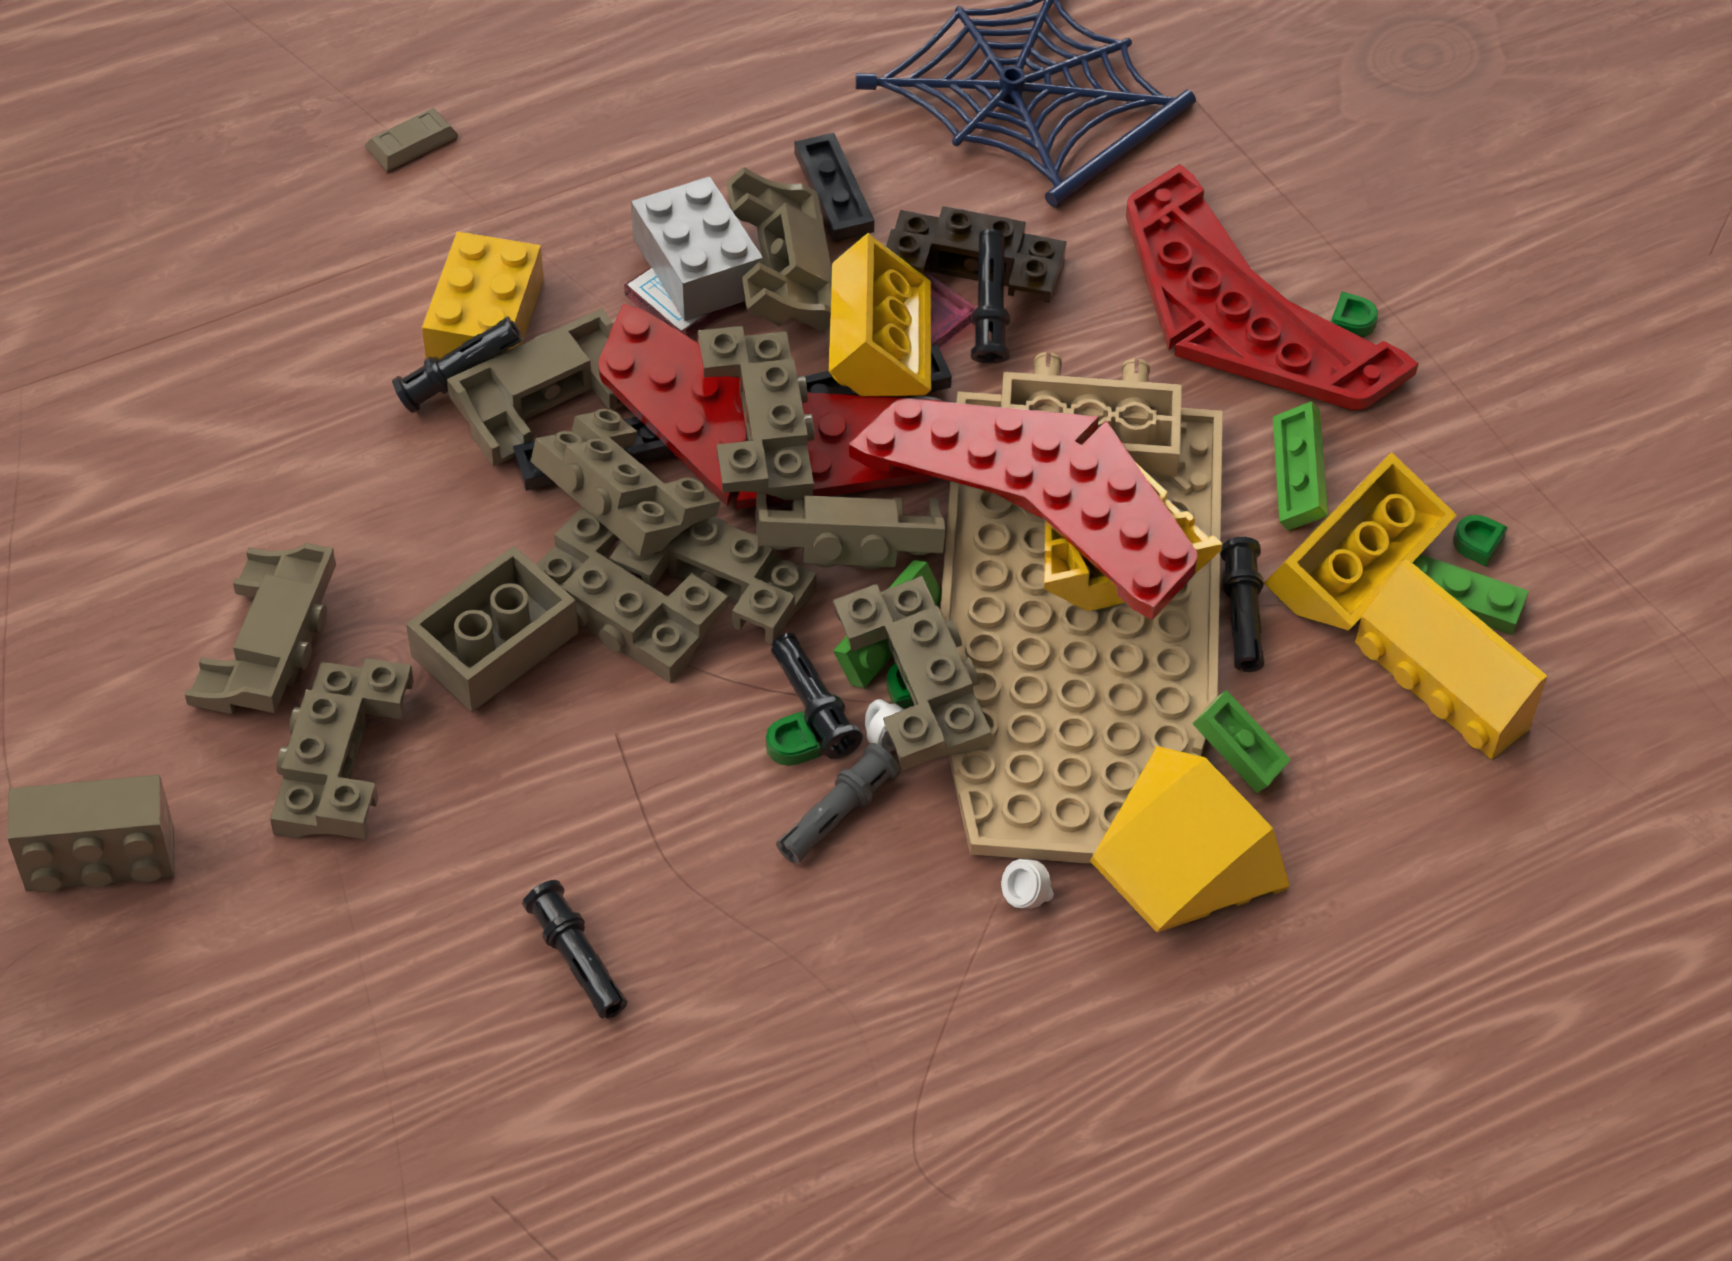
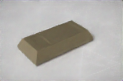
M431 108L372 137L365 144V148L389 172L457 138L458 134L434 108Z

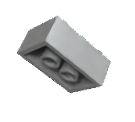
M710 176L631 201L633 239L684 321L745 301L742 276L759 262L763 264V257Z

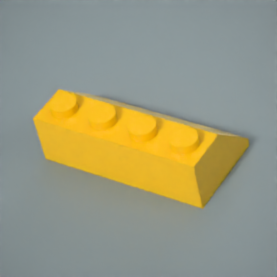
M867 233L832 263L829 373L840 385L848 386L860 396L926 395L931 391V281Z
M1391 452L1273 572L1264 584L1296 615L1349 630L1361 618L1399 565L1406 559L1413 563L1457 514Z
M1406 559L1399 565L1361 616L1355 643L1360 647L1365 656L1371 660H1376L1389 671L1400 686L1411 690L1424 701L1435 716L1445 719L1460 732L1470 746L1481 750L1492 760L1530 730L1547 675L1411 561Z

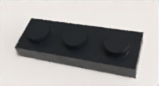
M835 133L795 141L794 154L809 187L818 193L821 214L833 241L873 233L875 220Z

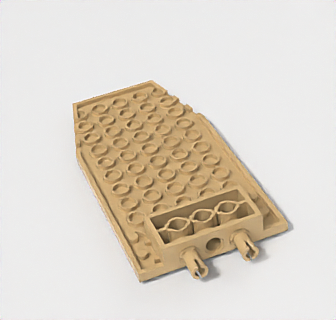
M1043 352L1034 358V374L1003 372L1002 395L957 391L956 403L1099 416L1098 428L1107 421L1133 460L1167 491V499L1181 512L1188 511L1195 517V525L1207 537L1214 535L1220 541L1223 411L1181 408L1182 385L1149 382L1150 365L1143 359H1139L1138 373H1134L1135 358L1129 359L1122 364V380L1060 376L1062 367L1061 357L1051 352L1050 367H1046L1047 352ZM950 481L940 611L944 620L953 619L958 629L962 646L957 647L961 659L970 658L975 667L980 684L974 686L973 690L990 727L993 739L992 745L977 751L948 755L969 852L971 855L1092 864L1090 862L1091 857L1156 746L1202 756L1207 739L1192 723L1218 696L1220 552L1187 582L1153 620L1134 611L1126 603L1086 611L1044 589L1045 520L995 493Z

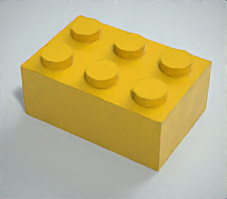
M457 231L422 325L426 359L434 356L440 359L466 341L496 325L507 316L516 324L524 340L544 281L541 245ZM523 341L514 345L513 347L506 349L505 351H510L522 345Z

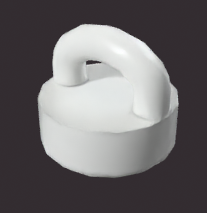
M882 699L873 701L865 715L868 742L876 743L888 752L895 750L891 738L886 733L883 718L904 709L895 703L889 704Z
M1019 859L1011 862L1006 867L1002 875L1001 888L1003 896L1013 907L1032 909L1039 907L1043 902H1049L1053 899L1054 892L1051 887L1049 872L1043 864L1035 860Z

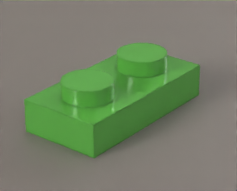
M1227 690L1217 696L1192 723L1256 793L1266 788L1291 760Z

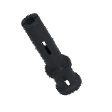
M995 229L982 230L979 233L978 308L971 315V323L975 326V347L970 350V357L972 360L980 363H1001L1010 358V351L1005 347L1006 326L1010 323V315L1007 309L1004 308V232ZM990 268L993 269V282H992V283L989 281V278H990ZM989 331L992 333V341H989Z
M507 316L496 325L466 341L440 359L437 356L428 357L424 360V366L404 378L397 376L392 379L396 394L403 405L411 413H415L420 410V404L439 392L443 394L448 393V378L488 361L506 349L522 342V335L516 324Z
M1234 537L1223 543L1222 551H1220V557L1225 561L1226 576L1222 580V588L1227 596L1230 597L1234 667L1238 670L1243 668L1244 672H1255L1264 666L1258 595L1263 588L1264 581L1262 575L1258 573L1257 558L1261 555V545L1257 540L1250 537Z
M785 633L780 635L773 641L771 652L805 706L804 720L811 729L817 731L823 741L821 744L822 751L830 759L851 754L860 746L863 740L862 732L856 725H852L844 713L845 704L840 697L828 692L795 634Z
M548 880L537 885L523 899L522 905L526 912L534 914L544 930L542 937L546 944L561 952L576 980L592 1002L600 1018L616 1016L624 1010L628 1001L618 989L607 968L584 935L585 921L581 914L573 912L563 897L565 890L560 881Z

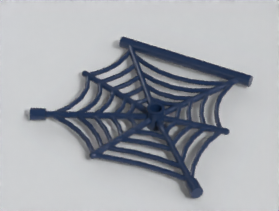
M1027 0L991 9H963V7L958 6L955 8V13L922 48L899 66L882 77H877V73H856L855 77L856 90H876L877 86H881L901 94L924 107L938 118L955 136L952 140L954 146H959L963 141L980 143L1000 148L1029 162L1053 183L1054 187L1045 193V199L1052 207L1059 205L1196 102L1194 93L1188 89L1176 97H1168L1160 93L1144 80L1133 66L1127 48L1132 45L1130 38L1117 40L1090 31L1079 25L1063 9L1059 0ZM1044 1L1038 13L1018 18L987 20L970 19L969 17L1010 13ZM1054 3L1059 14L1076 31L1092 40L1109 45L1099 48L1079 43L1064 35L1048 16L1052 4ZM958 18L961 20L965 27L934 59L907 78H893L925 54ZM1035 20L1033 27L1020 29L989 30L977 29L976 27L1018 25ZM1044 22L1062 42L1087 53L1082 55L1072 54L1053 44L1041 32ZM968 32L975 40V44L949 73L941 79L919 78L937 65L957 46ZM1029 34L1026 42L1017 43L986 41L983 37ZM1037 37L1051 51L1068 60L1058 63L1042 56L1033 48ZM980 48L986 56L980 68L965 79H952L966 66ZM992 49H1022L1019 57L1001 58L997 57ZM1121 50L1127 69L1136 82L1151 95L1132 93L1124 86L1115 74L1107 55ZM1031 54L1040 63H1043L1049 67L1045 68L1036 65L1028 58L1029 55ZM1101 57L1109 77L1121 92L1103 90L1093 77L1088 62ZM990 63L1000 76V80H975L985 72ZM1082 65L1087 80L1094 89L1079 88L1073 80L1069 69ZM1024 66H1028L1035 72L1025 75L1023 71ZM1063 71L1069 86L1052 85L1051 75ZM1043 78L1045 84L1032 83ZM901 87H915L939 98L954 109L967 125L959 132L950 120L929 102ZM934 88L952 89L966 100L977 113L976 116L971 119L956 102ZM962 89H976L985 95L989 102L981 108ZM988 89H998V93L994 96ZM1023 91L1040 93L1026 107L1022 98ZM1049 94L1065 95L1057 98L1046 107L1034 124L1030 114L1037 103ZM1078 97L1095 98L1066 114L1051 131L1046 145H1044L1038 131L1048 114L1060 104ZM1108 100L1130 102L1108 110L1086 123L1070 138L1059 154L1055 165L1053 164L1049 155L1055 137L1069 120L1086 109ZM1150 104L1164 105L1061 181L1059 171L1065 157L1076 141L1090 128L1109 117L1130 109ZM996 107L1006 109L1021 116L1022 120L993 110ZM986 117L1011 122L1028 130L1031 139L1020 132L982 121ZM978 128L1016 138L1037 150L1044 166L1031 155L1014 146L970 134Z

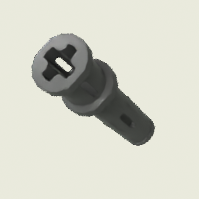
M870 743L864 749L863 758L850 770L843 769L837 775L835 780L836 787L811 808L788 833H785L776 841L779 852L790 862L794 861L796 864L801 862L808 852L824 839L846 815L856 807L862 808L867 806L873 800V793L886 780H894L900 774V768L894 757L882 746Z

